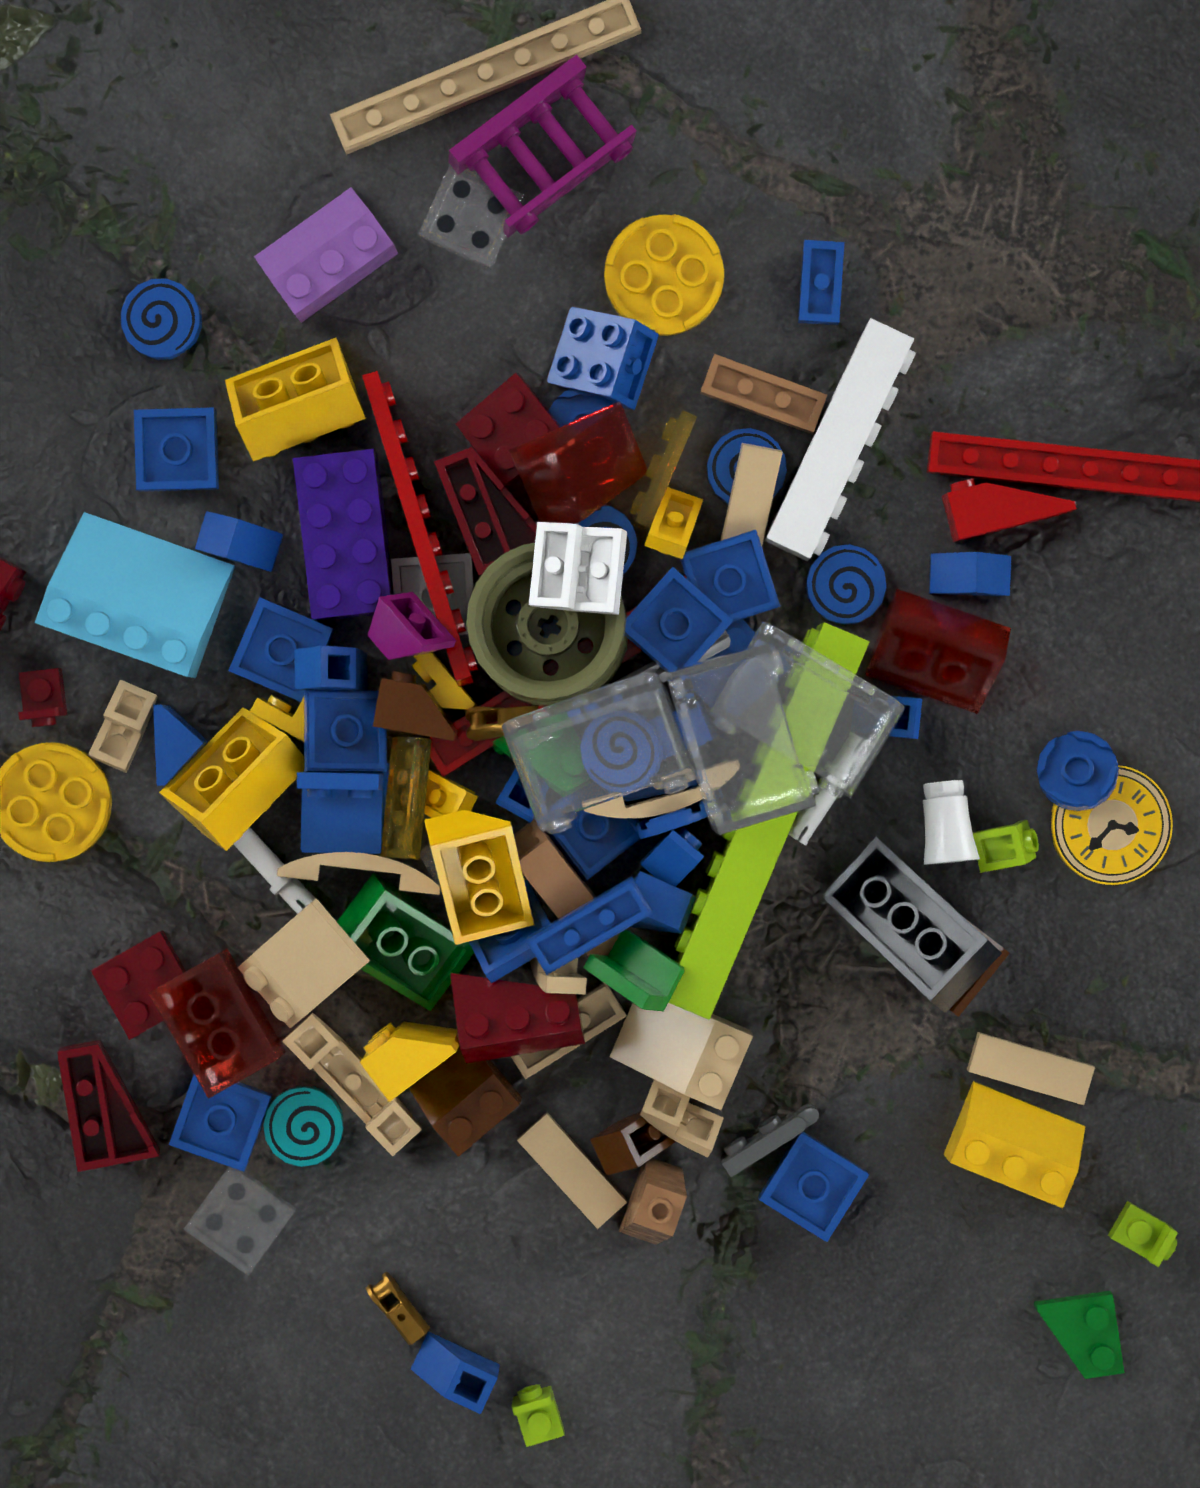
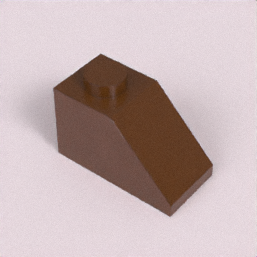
M393 671L391 678H381L373 727L451 741L457 739V729L427 686L416 683L417 675Z
M641 1111L615 1122L590 1139L606 1175L638 1168L676 1141L648 1123L640 1115Z

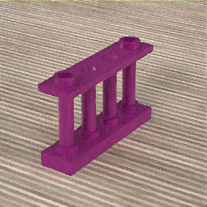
M577 54L449 150L448 163L459 175L467 168L470 171L475 170L510 214V217L504 221L503 232L507 238L516 231L520 235L529 231L539 221L537 216L610 160L618 163L634 148L631 144L634 142L637 130L633 125L617 134L582 89L587 67ZM561 97L572 101L605 143L604 146L588 158L585 157L551 113V105ZM529 121H532L534 124L539 123L573 166L571 171L556 182L519 137L521 133L519 129ZM499 144L502 148L507 147L542 191V193L524 206L487 160L489 158L487 153Z

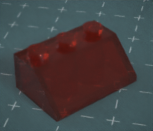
M896 589L884 616L865 675L978 714L1006 659L1011 628Z
M228 949L219 952L148 993L208 1099L273 1063L286 1053Z

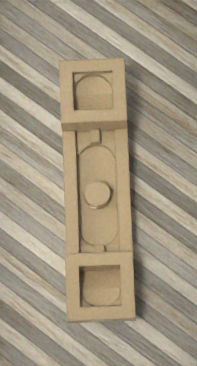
M734 758L698 768L703 783L701 786L675 791L629 805H625L621 792H612L582 801L583 809L585 812L599 816L624 819L652 817L670 813L690 806L721 788L742 767L740 759Z
M332 852L317 854L289 862L277 870L278 877L318 881L320 865L400 874L399 891L440 895V886L420 871L389 858L365 853Z
M311 1013L283 1039V1043L309 1070L313 1068L366 1124L365 1128L392 1156L422 1130L421 1125L398 1097L390 1102L387 1100L360 1064L362 1058L314 1013Z

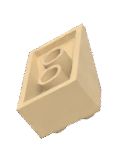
M316 898L246 959L238 969L244 975L246 983L253 990L258 991L267 1001L274 1016L280 1021L285 1022L289 1028H292L370 960Z
M632 1003L610 1057L688 1097L722 1110L753 1035L751 1030L714 1014L708 1020L670 1003L667 1004L664 1012L644 1010Z

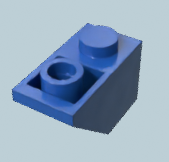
M314 646L295 649V690L368 691L367 652L358 648Z
M684 827L678 832L675 829L667 831L640 862V865L655 878L676 887L703 859L704 855L698 850L702 843Z
M428 1331L411 1370L444 1398L481 1414L498 1378L500 1364Z

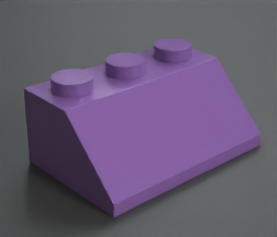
M350 187L255 255L254 258L294 315L302 323L396 256L398 252L374 215L352 187Z

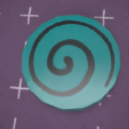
M313 1086L291 1087L279 1094L267 1109L263 1124L265 1140L273 1154L285 1163L300 1167L317 1165L330 1157L340 1144L344 1120L342 1110L335 1098L323 1089Z

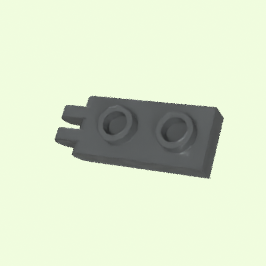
M806 1104L781 1119L778 1115H774L762 1122L757 1127L760 1132L746 1140L744 1136H741L730 1142L724 1148L726 1153L720 1156L722 1165L729 1176L736 1175L817 1122L819 1113L816 1107L812 1104Z

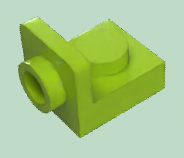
M1028 820L973 833L980 857L977 860L980 873L1025 865L1036 858V852L1039 849L1037 834L1033 828L1030 829Z
M1127 1201L1108 1236L1159 1267L1163 1259L1168 1260L1174 1253L1177 1246V1239L1175 1238L1178 1232L1168 1223Z
M536 1384L525 1387L517 1392L518 1396L513 1397L511 1408L513 1414L517 1415L526 1447L565 1435L551 1386L541 1388L540 1385Z

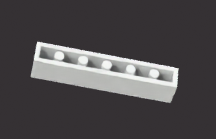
M870 318L767 533L765 542L805 561H808L813 553L818 556L821 555L830 534L824 532L830 517L838 519L847 500L846 497L841 495L846 482L855 483L864 464V461L858 459L864 444L872 447L882 425L875 421L881 408L889 411L899 390L892 385L899 372L907 373L916 352L910 350L914 338Z

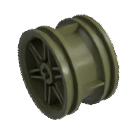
M535 543L524 544L501 555L487 567L476 582L468 603L466 624L469 643L478 663L491 679L515 699L533 706L538 705V707L546 708L576 705L584 701L587 696L607 686L622 664L628 643V638L625 636L627 616L622 596L620 598L619 615L582 613L530 606L529 597ZM514 600L520 602V612L517 615H509L506 611L507 604ZM553 620H557L556 625L561 630L558 635L551 633L548 638H544L545 632L541 628L542 624H551ZM588 638L593 642L594 647L590 653L584 654L578 650L577 645L581 639ZM512 641H519L522 644V652L518 656L508 654L507 647ZM550 659L556 661L559 666L557 673L552 676L545 674L543 671L544 663Z

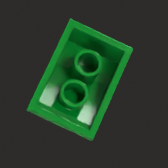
M374 872L337 921L370 960L361 970L429 1011L432 1010L450 986V973L459 974L474 954L469 942L455 945L451 926L407 893L399 891L398 887Z

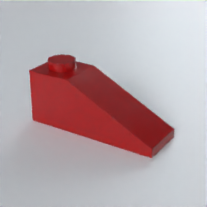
M974 479L950 484L951 492L941 496L953 543L1070 513L1077 509L1075 501L987 482L975 485Z

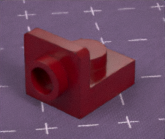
M62 668L19 673L23 712H18L19 720H31L32 727L56 725V717L68 716Z

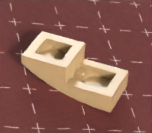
M120 680L103 714L105 720L88 753L89 757L127 773L153 712V705H155L158 696Z
M536 957L530 960L535 980L545 993L586 994L587 978L577 974L578 958L546 975Z
M653 1080L640 1115L669 1138L705 1157H709L724 1118L689 1103L690 1097Z

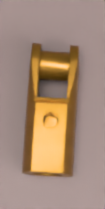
M538 705L506 708L472 707L465 713L466 719L470 721V727L466 730V736L471 740L480 741L501 736L540 734ZM498 721V724H486V722Z
M388 1272L382 1274L383 1279L374 1286L369 1284L366 1287V1291L408 1345H412L424 1336L430 1327L408 1300L395 1279ZM392 1292L398 1301L389 1306L384 1298Z

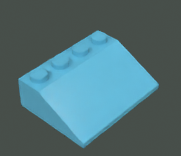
M84 512L47 586L35 623L174 673L196 678L235 565Z

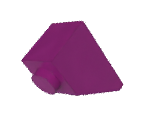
M414 592L379 597L368 637L388 660L422 655L454 647L456 639Z

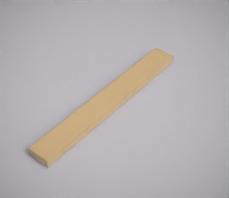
M606 0L330 114L347 155L559 68L576 54L579 58H583L641 34V27L630 0Z

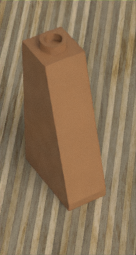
M536 818L514 834L522 874L558 919L596 897ZM619 934L586 952L587 956L589 957L590 954L608 956Z
M654 1158L642 1164L619 1232L655 1245L673 1237L687 1198L683 1169Z

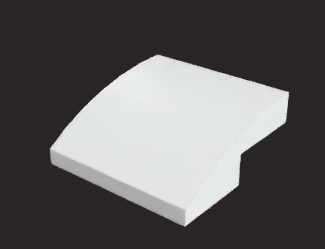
M537 522L529 605L548 609L619 615L627 531L619 528L582 527L571 523Z

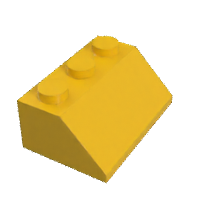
M337 338L330 339L225 380L235 425L253 462L264 457L275 456L280 451L301 443L311 442L319 436L340 428H348L356 422L366 419L358 392Z
M242 707L159 793L202 834L227 851L270 808L271 804L297 780V772L304 771V756L285 733Z
M467 810L424 820L455 945L534 925L510 821Z
M390 1022L376 1032L368 1041V1044L363 1047L366 1054L360 1060V1064L390 1102L456 1053L459 1047L458 1030L411 1022H402L395 1028Z
M973 1081L945 1149L944 1156L951 1164L1063 1208L1078 1173L1085 1126Z

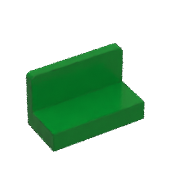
M624 930L619 934L608 956L590 954L583 967L639 1008L664 1012L685 972L683 966L630 930Z

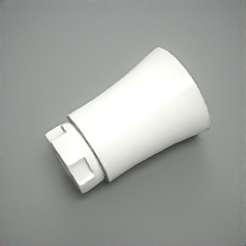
M963 780L924 784V794L927 799L923 800L925 817L924 865L979 860L980 857L971 827L967 796H963Z

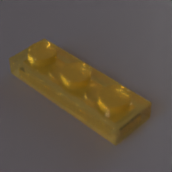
M682 410L677 419L669 417L661 439L667 441L661 456L654 453L645 476L652 479L646 493L638 491L629 513L636 515L633 525L644 530L650 529L697 416Z
M392 737L381 857L420 860L432 739Z

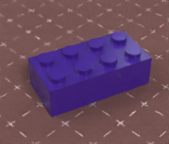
M374 449L293 458L311 619L326 621L374 615L379 597L394 595L378 453Z

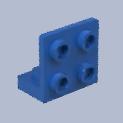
M571 307L547 381L555 386L602 396L622 408L635 410L659 334L635 319Z
M297 772V789H302L301 851L304 853H381L384 773Z

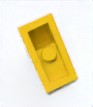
M666 486L644 546L657 550L660 553L683 559L703 499Z
M433 652L414 656L417 661L412 664V667L426 683L432 679L436 682L437 685L429 691L441 708L468 710L477 706V703L462 686L458 687L455 677Z
M270 695L268 700L264 698H257L249 712L304 742V697L294 715L289 713L292 708L290 704L273 695Z
M420 766L404 802L433 818L461 810L471 811L478 796L475 795L474 791Z

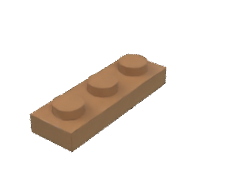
M716 354L712 358L700 394L812 435L827 398V394Z

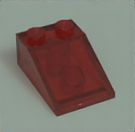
M620 401L509 450L540 522L571 524L581 522L648 473Z

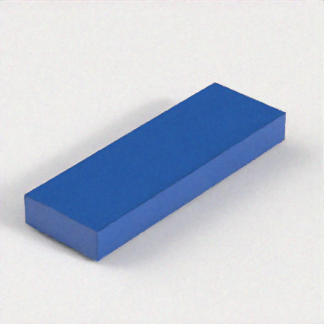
M631 876L526 938V942L544 972L548 975L653 914V911Z

